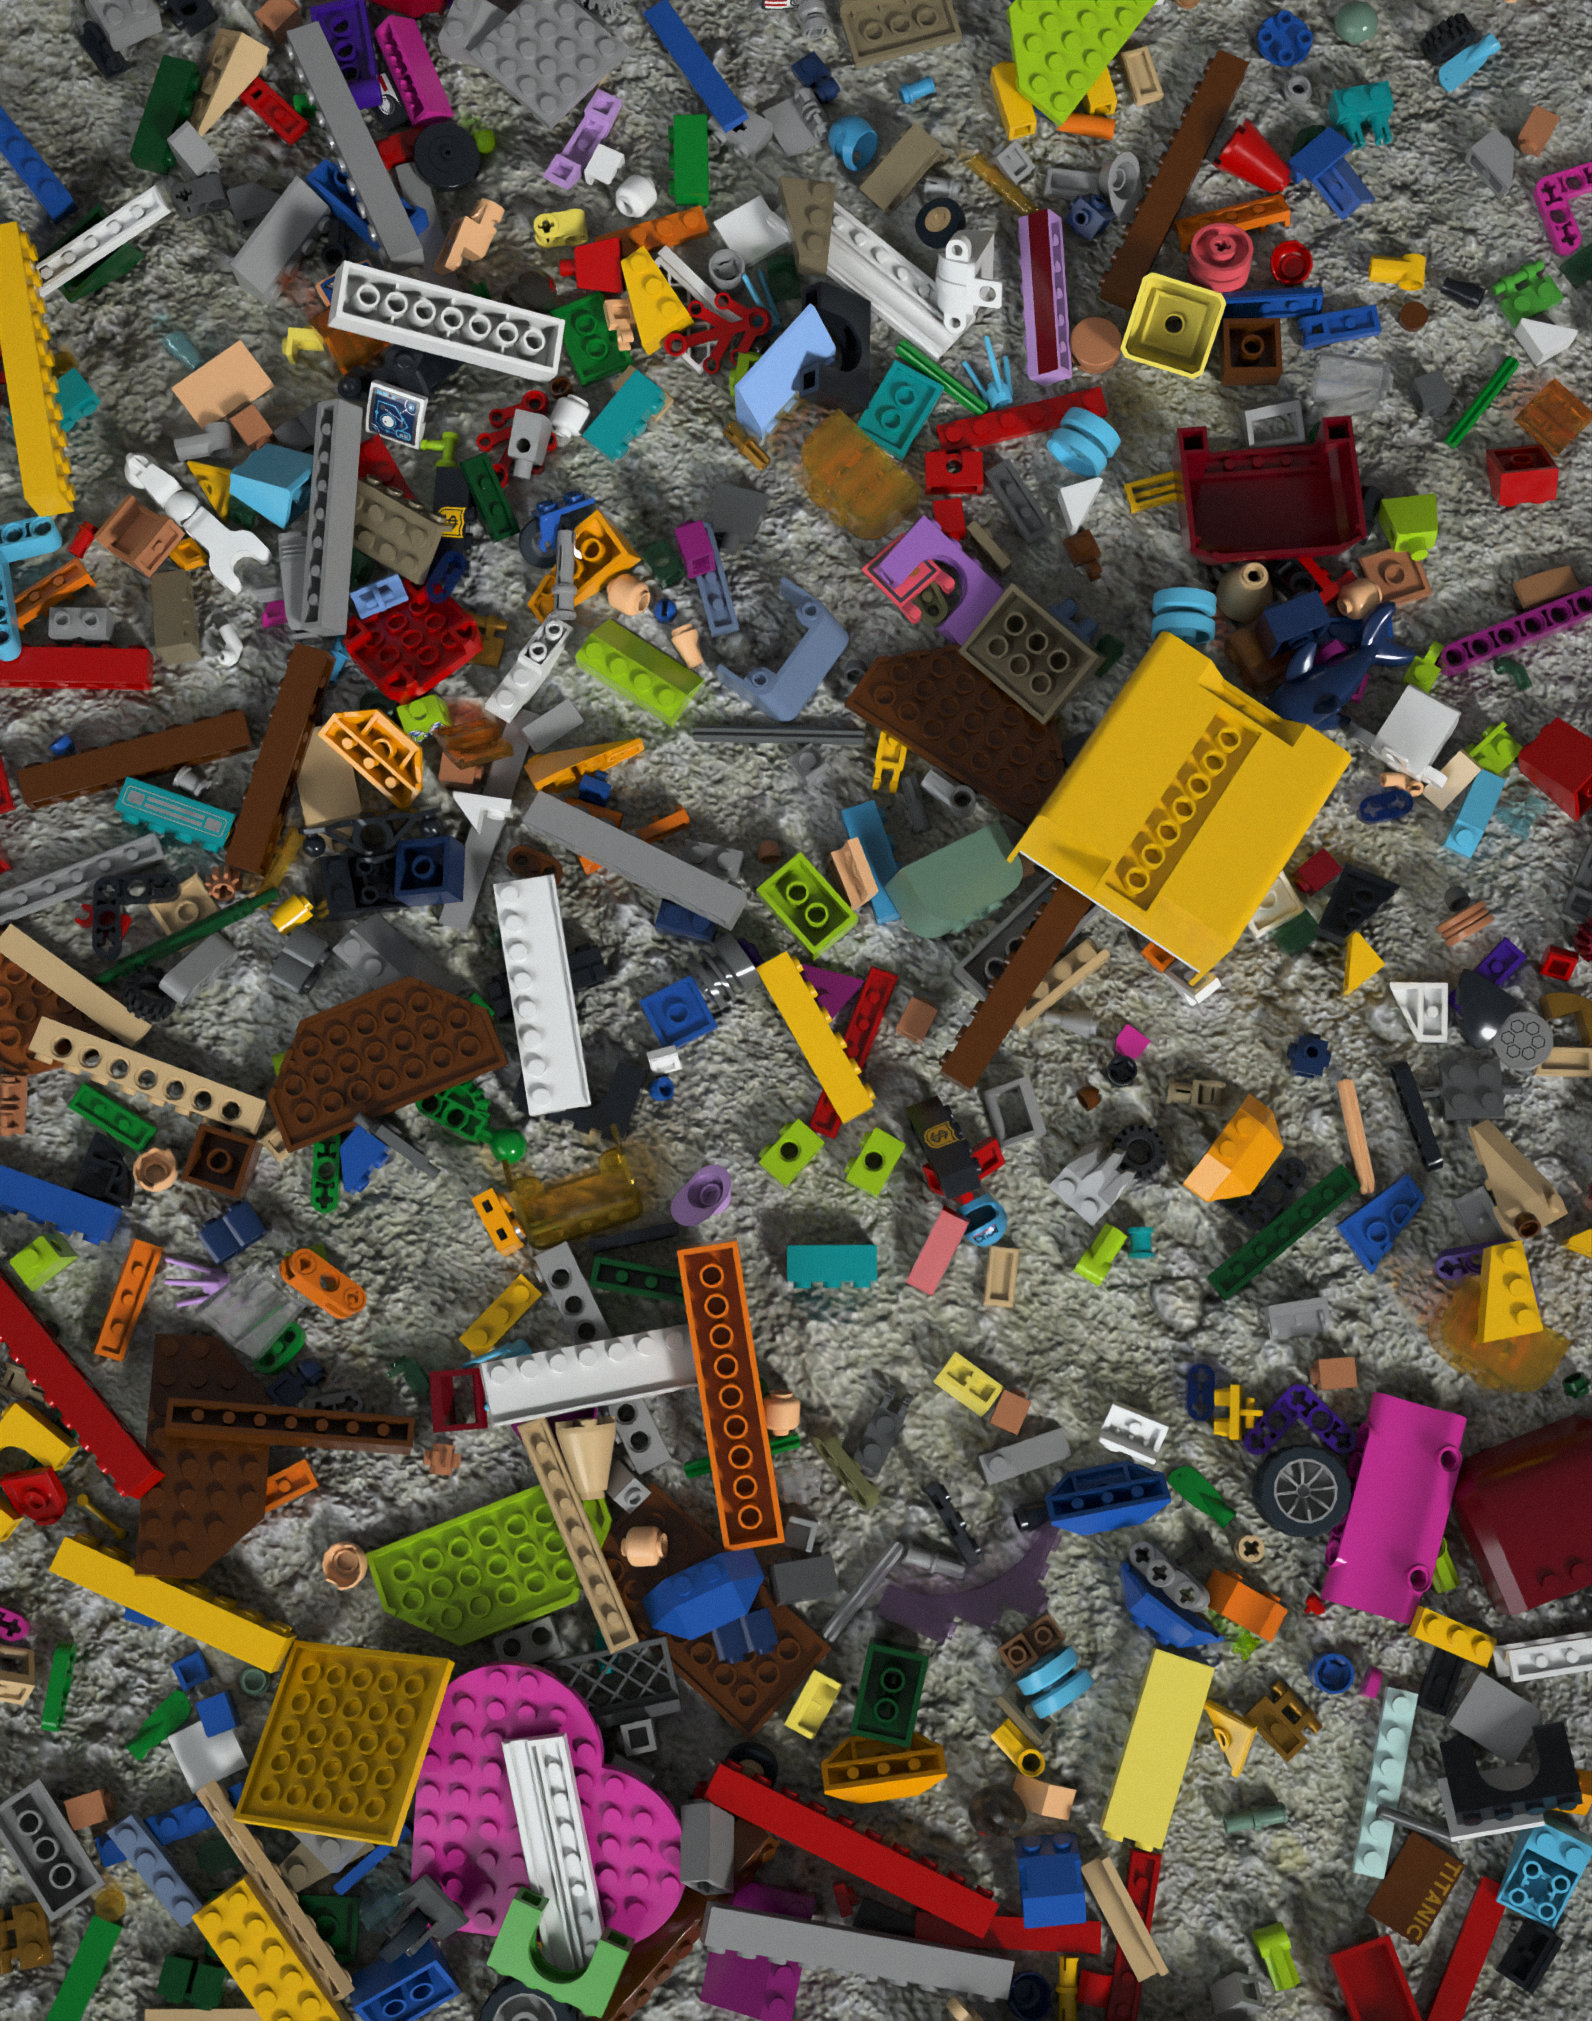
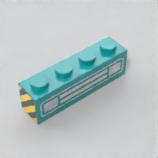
M128 776L114 807L122 815L120 819L127 823L137 825L138 822L147 824L148 829L161 835H164L165 831L175 834V839L186 844H191L192 841L201 843V848L218 854L219 850L225 852L235 832L234 821L237 817L235 814Z

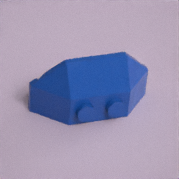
M1130 1461L1068 1472L1055 1485L1052 1491L1045 1495V1503L1051 1525L1082 1536L1143 1524L1171 1502L1164 1473L1157 1470L1153 1471Z
M753 1548L719 1553L664 1579L641 1601L653 1629L688 1640H694L747 1615L765 1575Z
M1124 1561L1120 1563L1119 1571L1125 1609L1131 1613L1129 1620L1143 1630L1146 1626L1154 1630L1156 1634L1153 1638L1167 1648L1171 1644L1177 1648L1223 1641L1225 1636L1190 1610L1178 1606L1161 1588L1152 1585L1145 1576Z

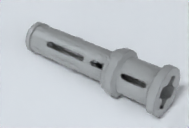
M571 530L557 531L556 584L551 588V593L554 594V611L550 615L551 618L557 620H574L577 616L574 612V596L577 595V588L573 580L576 532Z

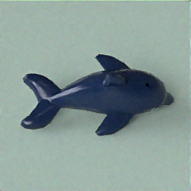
M1385 601L1369 610L1362 620L1360 644L1334 659L1313 666L1317 642L1313 640L1308 641L1297 649L1287 664L1284 681L1265 696L1261 704L1283 719L1308 724L1315 730H1336L1349 725L1351 718L1338 712L1355 694L1370 665L1399 667L1412 662L1416 656V651L1413 647L1400 645L1387 636L1391 617L1396 610L1395 602Z

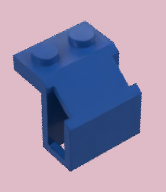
M1076 1833L1030 1835L1014 1838L1024 1928L1086 1923L1084 1885H1082L1081 1859Z

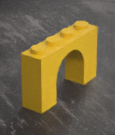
M1003 61L991 67L990 83L1009 141L1035 134L1037 119L1032 103L1016 90L1015 62ZM1108 67L1105 68L1082 99L1086 114L1102 117L1115 113L1118 99Z
M26 1400L10 1403L0 1415L3 1418L0 1421V1452L9 1446L18 1447L27 1451L45 1467L52 1466L54 1471L63 1469L80 1447V1444ZM1 1496L0 1543L7 1541L25 1517L18 1514L14 1507Z

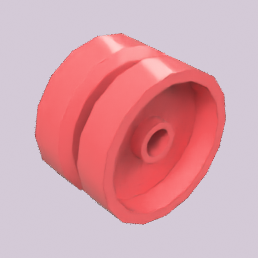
M1214 223L1201 228L1194 235L1187 267L1189 282L1217 292L1241 291L1249 277L1254 251L1250 236L1238 226L1228 223Z

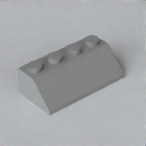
M298 176L293 179L230 263L240 287L266 305H269L273 299H277L283 291V285L289 277H293L298 272L300 262L306 255L308 256L313 252L316 241L322 233L325 234L329 230V224L333 220L329 206Z
M378 913L352 928L332 949L373 990L407 976H412L457 996L462 992Z
M41 1778L0 1805V1840L50 1921L57 1919L106 1884Z

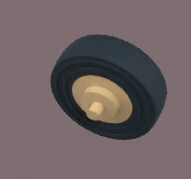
M946 197L936 198L925 204L915 220V229L920 240L928 247L935 249L945 248L953 235L959 230H964L966 225L965 214L960 205Z
M743 1742L734 1746L728 1752L724 1762L728 1758L735 1760L744 1766V1772L752 1776L758 1772L770 1778L772 1786L775 1785L778 1777V1762L775 1755L766 1746L756 1742Z

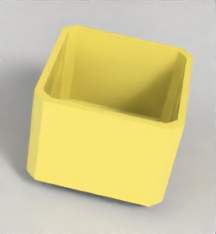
M1152 272L1142 279L1120 349L1125 358L1195 379L1204 372L1226 301L1220 292ZM1171 316H1178L1182 320V328L1176 333H1171L1166 329V320Z

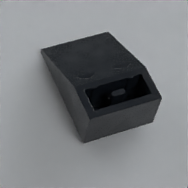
M361 854L318 857L308 866L318 923L350 920L375 915L376 913L409 908L408 905L394 897L396 856L386 859L379 864L357 862L356 856Z

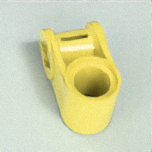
M582 209L543 213L534 220L535 241L544 249L579 246L589 240L585 212Z

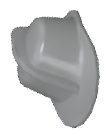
M1122 152L1114 160L1103 162L1098 183L1101 192L1110 198L1112 210L1116 213L1117 218L1126 222L1132 221L1137 217L1133 213L1139 199H1143L1139 162L1136 156L1131 152Z

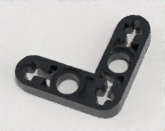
M167 873L104 876L96 881L93 888L92 946L100 959L111 961L116 959L121 953L123 905L174 902L179 898L182 891L181 885L175 876ZM153 882L155 888H164L166 883L170 882L174 888L169 889L168 894H164L162 889H153L154 895H152L150 883ZM135 883H143L146 887L144 893L140 896L130 894V888ZM107 885H111L115 890L109 894V900L112 904H107V898L102 892L107 889ZM105 912L115 913V920L110 925L100 923V918ZM104 933H109V941L114 945L109 947L108 952L101 948V946L106 944Z
M1288 1158L1277 1167L1254 1197L1251 1194L1241 1196L1240 1203L1235 1207L1227 1205L1224 1199L1213 1202L1251 1231L1261 1230L1269 1224L1304 1180L1307 1171L1306 1166L1298 1158ZM1295 1164L1298 1167L1296 1172L1299 1174V1177L1293 1176L1286 1182L1287 1185L1291 1186L1288 1190L1284 1183L1275 1180L1278 1175L1279 1179L1282 1180L1288 1173L1285 1166L1291 1167ZM1276 1186L1281 1190L1282 1198L1279 1202L1275 1203L1267 1199L1266 1190L1268 1187ZM1247 1200L1251 1204L1246 1208L1251 1212L1261 1211L1260 1218L1263 1220L1262 1224L1260 1222L1252 1224L1250 1222L1251 1215L1246 1211H1243L1242 1215L1237 1213Z

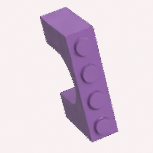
M923 515L911 526L873 571L894 590L923 561L939 560L951 566L959 577L961 595L955 608L936 630L951 644L962 646L1005 592L1003 590L1004 585L996 577H989L982 570L983 565L972 556L969 558L961 550L962 546L953 537L948 538L940 531L941 526L936 520Z

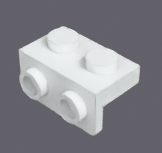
M1113 1400L1100 1429L1098 1442L1102 1443L1110 1451H1121L1131 1455L1132 1459L1139 1463L1146 1464L1148 1462L1155 1465L1158 1451L1170 1423Z

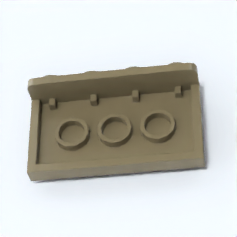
M841 0L839 2V18L855 69L962 41V33L951 0Z
M366 474V477H358L353 547L398 572L416 584H424L443 531L451 532L453 525L446 521L447 517L435 511L429 512L424 509V503L403 497V491L391 486H384L382 479L370 474Z

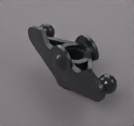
M394 344L386 352L385 365L372 372L357 365L347 374L343 375L338 382V393L346 401L368 402L371 382L376 379L425 396L430 401L436 396L434 389L466 362L428 352L422 353L417 349Z
M441 805L384 810L371 808L365 809L358 814L304 825L297 829L298 834L306 835L303 841V850L308 856L318 857L325 852V840L318 835V833H323L360 853L361 855L356 856L357 862L379 864L397 855V850L389 849L419 817H424L420 823L421 833L427 838L438 837L442 833L443 824L435 814L441 812L442 808ZM399 818H407L394 831V825L392 820ZM370 824L378 825L384 830L385 839L380 843L370 844L361 837L362 829ZM354 826L352 836L337 830L338 828Z

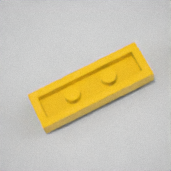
M520 1274L461 1335L459 1340L476 1357L488 1353L543 1294Z
M1419 1605L1408 1635L1485 1668L1488 1667L1497 1642L1496 1638Z

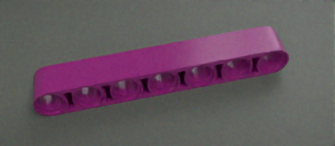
M1592 586L1448 644L1437 658L1436 666L1441 668V674L1452 676L1592 619ZM1577 602L1585 603L1588 611L1581 610L1577 606ZM1551 612L1558 613L1562 621H1555L1551 617ZM1524 623H1531L1535 627L1536 632L1528 631ZM1498 634L1507 635L1510 643L1502 642ZM1472 644L1480 645L1484 653H1476L1472 648ZM1446 655H1453L1457 659V664H1450L1446 660Z

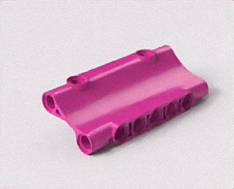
M1373 1392L1367 1415L1368 1421L1362 1423L1357 1430L1356 1447L1351 1452L1346 1471L1351 1483L1349 1509L1344 1514L1343 1520L1334 1526L1330 1532L1325 1552V1564L1330 1568L1329 1572L1327 1571L1320 1598L1411 1625L1418 1605L1420 1606L1423 1592L1427 1591L1432 1583L1459 1470L1462 1465V1455L1459 1449L1467 1418L1387 1394ZM1444 1453V1462L1441 1464V1456ZM1414 1572V1580L1411 1583L1410 1577L1411 1574Z

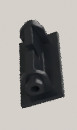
M89 20L83 24V34L78 36L77 40L107 81L131 69L120 51L113 53L100 33L97 23Z

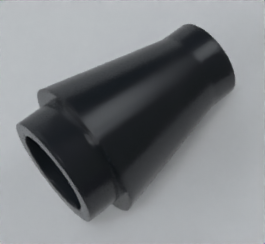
M1447 277L1440 293L1446 295L1467 310H1470V308L1477 310L1486 289L1480 287V283Z
M1045 1501L1022 1503L1018 1505V1508L1013 1509L1014 1521L1020 1532L1027 1531L1030 1533L1050 1521Z

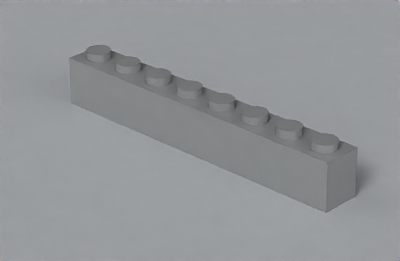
M341 399L322 401L317 404L300 626L302 630L324 637L346 634L363 408Z
M539 790L522 819L528 830L732 931L748 902L747 894L744 891L745 888L732 880H729L727 883L719 879V875L705 867L701 870L693 866V862L682 855L674 857L666 853L667 849L656 842L648 844L642 841L641 836L634 831L626 829L624 832L616 828V824L602 816L598 819L590 815V811L579 804H575L573 807L565 803V799L555 792L550 791L547 794Z

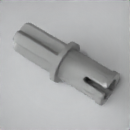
M910 1544L905 1563L929 1569L931 1574L935 1571L956 1579H962L966 1569V1563L941 1555L939 1550L935 1553Z

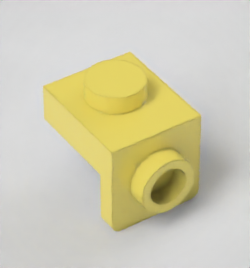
M304 326L303 328L288 327V336L284 337L282 341L283 355L287 356L290 364L296 365L298 350L326 352L327 340L323 330L315 326Z

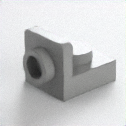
M1004 140L991 149L993 155L986 160L989 165H997L1011 186L1020 182L1036 167L1017 140L1007 143Z
M811 742L787 759V762L807 789L812 785L818 787L830 778L828 775L831 773L830 763L824 761Z

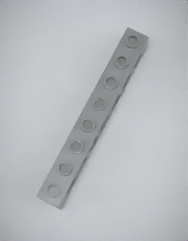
M565 1241L535 1256L534 1259L537 1264L532 1266L540 1282L546 1281L550 1290L545 1293L553 1309L558 1307L563 1318L558 1321L566 1336L571 1334L576 1345L614 1338L569 1243ZM565 1270L569 1273V1282L565 1286H556L554 1283L555 1274L558 1271ZM573 1297H579L582 1300V1309L578 1313H569L567 1310V1302ZM585 1324H592L596 1330L595 1336L591 1340H582L580 1337L581 1327ZM644 1398L599 1406L604 1416L610 1415L616 1418L615 1440L618 1445L624 1443L628 1454L624 1455V1458L631 1472L637 1470L638 1474L641 1475L673 1459ZM624 1405H631L635 1410V1416L629 1422H623L619 1418V1410ZM637 1432H644L648 1437L647 1446L641 1450L634 1448L632 1445V1437Z

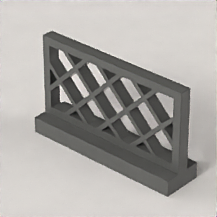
M666 1634L639 1640L638 1643L613 1654H610L608 1647L547 1660L545 1663L547 1670L555 1673V1667L564 1665L573 1669L575 1673L568 1684H566L570 1688L579 1674L593 1682L586 1696L580 1692L578 1693L590 1705L588 1710L600 1729L681 1711V1697L677 1687ZM661 1644L663 1656L658 1664L643 1656L648 1647ZM627 1652L635 1657L627 1671L613 1663L618 1653ZM612 1655L609 1660L605 1658V1656ZM597 1659L605 1664L597 1678L583 1670L588 1660ZM639 1660L654 1669L646 1682L631 1674ZM664 1661L666 1664L667 1671L661 1667ZM581 1662V1664H580L579 1666H577V1665L574 1664V1663ZM609 1667L624 1676L616 1689L601 1681ZM657 1672L669 1678L670 1689L658 1691L650 1686ZM627 1679L642 1687L637 1696L628 1698L619 1692ZM597 1685L612 1694L607 1703L597 1704L589 1699ZM615 1697H618L619 1699H621V1700L613 1701V1700L615 1699Z

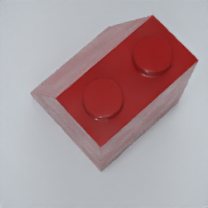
M1556 717L1550 724H1546L1541 728L1538 737L1531 744H1526L1521 749L1518 756L1520 772L1570 818L1578 822L1592 807V739L1559 717Z

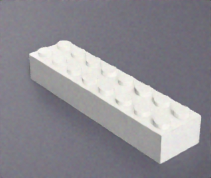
M344 260L335 273L327 326L548 383L558 374L565 320Z

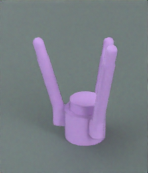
M169 1256L164 1258L165 1262L210 1274L205 1275L204 1280L165 1279L164 1284L199 1286L203 1287L204 1293H209V1295L176 1302L177 1307L210 1301L221 1302L222 1296H229L230 1273H223V1268H211Z

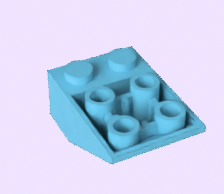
M1543 1813L1545 1826L1522 1829L1520 1831L1500 1885L1496 1902L1553 1930L1592 1856V1841L1589 1835Z

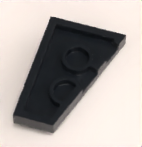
M1346 863L1315 934L1343 945L1398 893L1401 885Z
M937 1481L925 1486L924 1489L968 1567L972 1568L981 1563L978 1556L982 1554V1551L974 1538H967L963 1530L967 1525L959 1511L954 1513L948 1502L952 1499L943 1484L939 1486Z

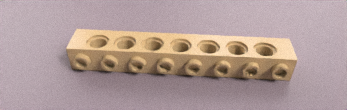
M43 1016L28 1048L36 1053L34 1058L51 1065L52 1061L56 1060L64 1063L63 1070L79 1075L81 1070L92 1074L90 1078L92 1081L105 1086L108 1085L109 1081L120 1085L118 1090L132 1096H135L137 1092L148 1095L146 1101L161 1107L164 1106L165 1102L176 1106L174 1112L190 1118L192 1113L204 1117L203 1123L219 1128L222 1123L232 1127L231 1133L247 1137L248 1134L257 1135L269 1105L265 1100ZM64 1040H70L72 1045L70 1052L66 1055H60L58 1053L59 1043ZM90 1051H98L100 1055L98 1063L88 1066L85 1060L86 1055ZM125 1061L128 1065L127 1072L123 1076H115L113 1072L115 1064ZM146 1072H154L156 1076L155 1083L150 1087H144L141 1083V1078ZM175 1082H181L184 1087L182 1095L176 1098L171 1097L169 1094L170 1086ZM202 1093H210L212 1097L211 1104L206 1108H199L197 1105V1098ZM231 1103L238 1104L240 1108L238 1116L233 1119L226 1118L224 1114L226 1106Z

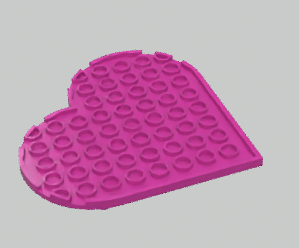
M520 1661L490 1662L460 1674L448 1684L416 1785L411 1884L426 1874L440 1883L442 1891L452 1901L460 1904L464 1914L470 1919L466 1925L456 1931L498 1936L511 1902L519 1888L523 1886L531 1890L501 1742L504 1739L509 1740L566 1732L605 1928L609 1926L634 1938V1943H637L656 1932L669 1919L678 1906L686 1888V1885L680 1882L681 1823L674 1812V1806L659 1789L656 1791L642 1780V1776L628 1769L604 1763V1746L601 1731L588 1710L589 1705L573 1686L570 1688L563 1681L556 1678L555 1673L534 1664ZM537 1929L536 1934L537 1942H541L539 1929Z

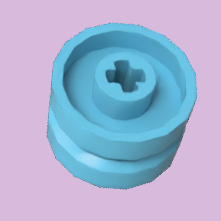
M1072 407L1068 409L1062 418L1061 428L1054 430L1047 440L1046 446L1052 456L1072 472L1085 478L1093 479L1099 477L1106 467V458L1112 457L1120 446V437L1113 427L1099 416L1085 409Z
M1187 587L1167 588L1154 593L1152 611L1157 616L1151 622V637L1156 640L1162 631H1167L1190 646L1213 641L1215 637V621L1210 617L1216 613L1217 597L1209 591Z
M1070 1644L1054 1653L1046 1655L1015 1680L1024 1695H1032L1043 1689L1034 1697L1030 1704L1039 1719L1045 1718L1063 1708L1095 1683L1086 1668H1078L1067 1674L1076 1666L1080 1659Z

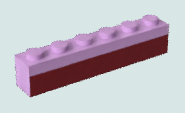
M1048 208L1018 218L1019 230L1017 231L1021 254L1019 257V265L1022 270L1021 292L1024 300L1022 316L1026 330L1024 344L1027 349L1028 360L1026 372L1029 379L1042 386L1072 378L1062 218Z

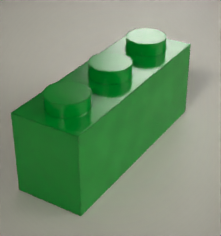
M707 114L673 115L674 126H668L669 144L674 143V152H669V170H674V178H669V195L675 196L676 206H709Z

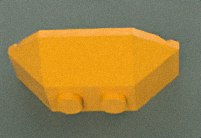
M379 708L336 712L318 733L319 737L398 808L410 807L423 791L422 747Z
M1248 1094L1182 1185L1205 1202L1250 1195L1284 1149L1273 1111L1251 1094Z
M915 1731L913 1732L910 1748L860 1736L848 1737L828 1758L821 1762L824 1793L855 1804L919 1796L948 1776L943 1745L937 1742L934 1743Z

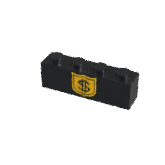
M437 466L433 511L446 516V521L452 524L453 528L451 532L443 531L427 577L429 580L432 576L440 582L441 586L465 587L466 578L471 576V561H468L467 557L468 550H473L474 536L473 533H470V523H475L476 507L472 506L473 496L461 468Z
M937 1095L906 1107L905 1110L911 1129L947 1200L980 1188L981 1184L978 1175L982 1174L981 1166L976 1156L970 1157L973 1156L968 1140H961L964 1137L958 1122L952 1123L954 1116L949 1105L943 1106Z

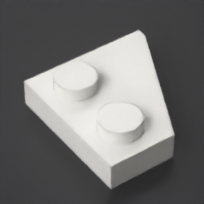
M1390 982V989L1416 1041L1447 1043L1448 983Z

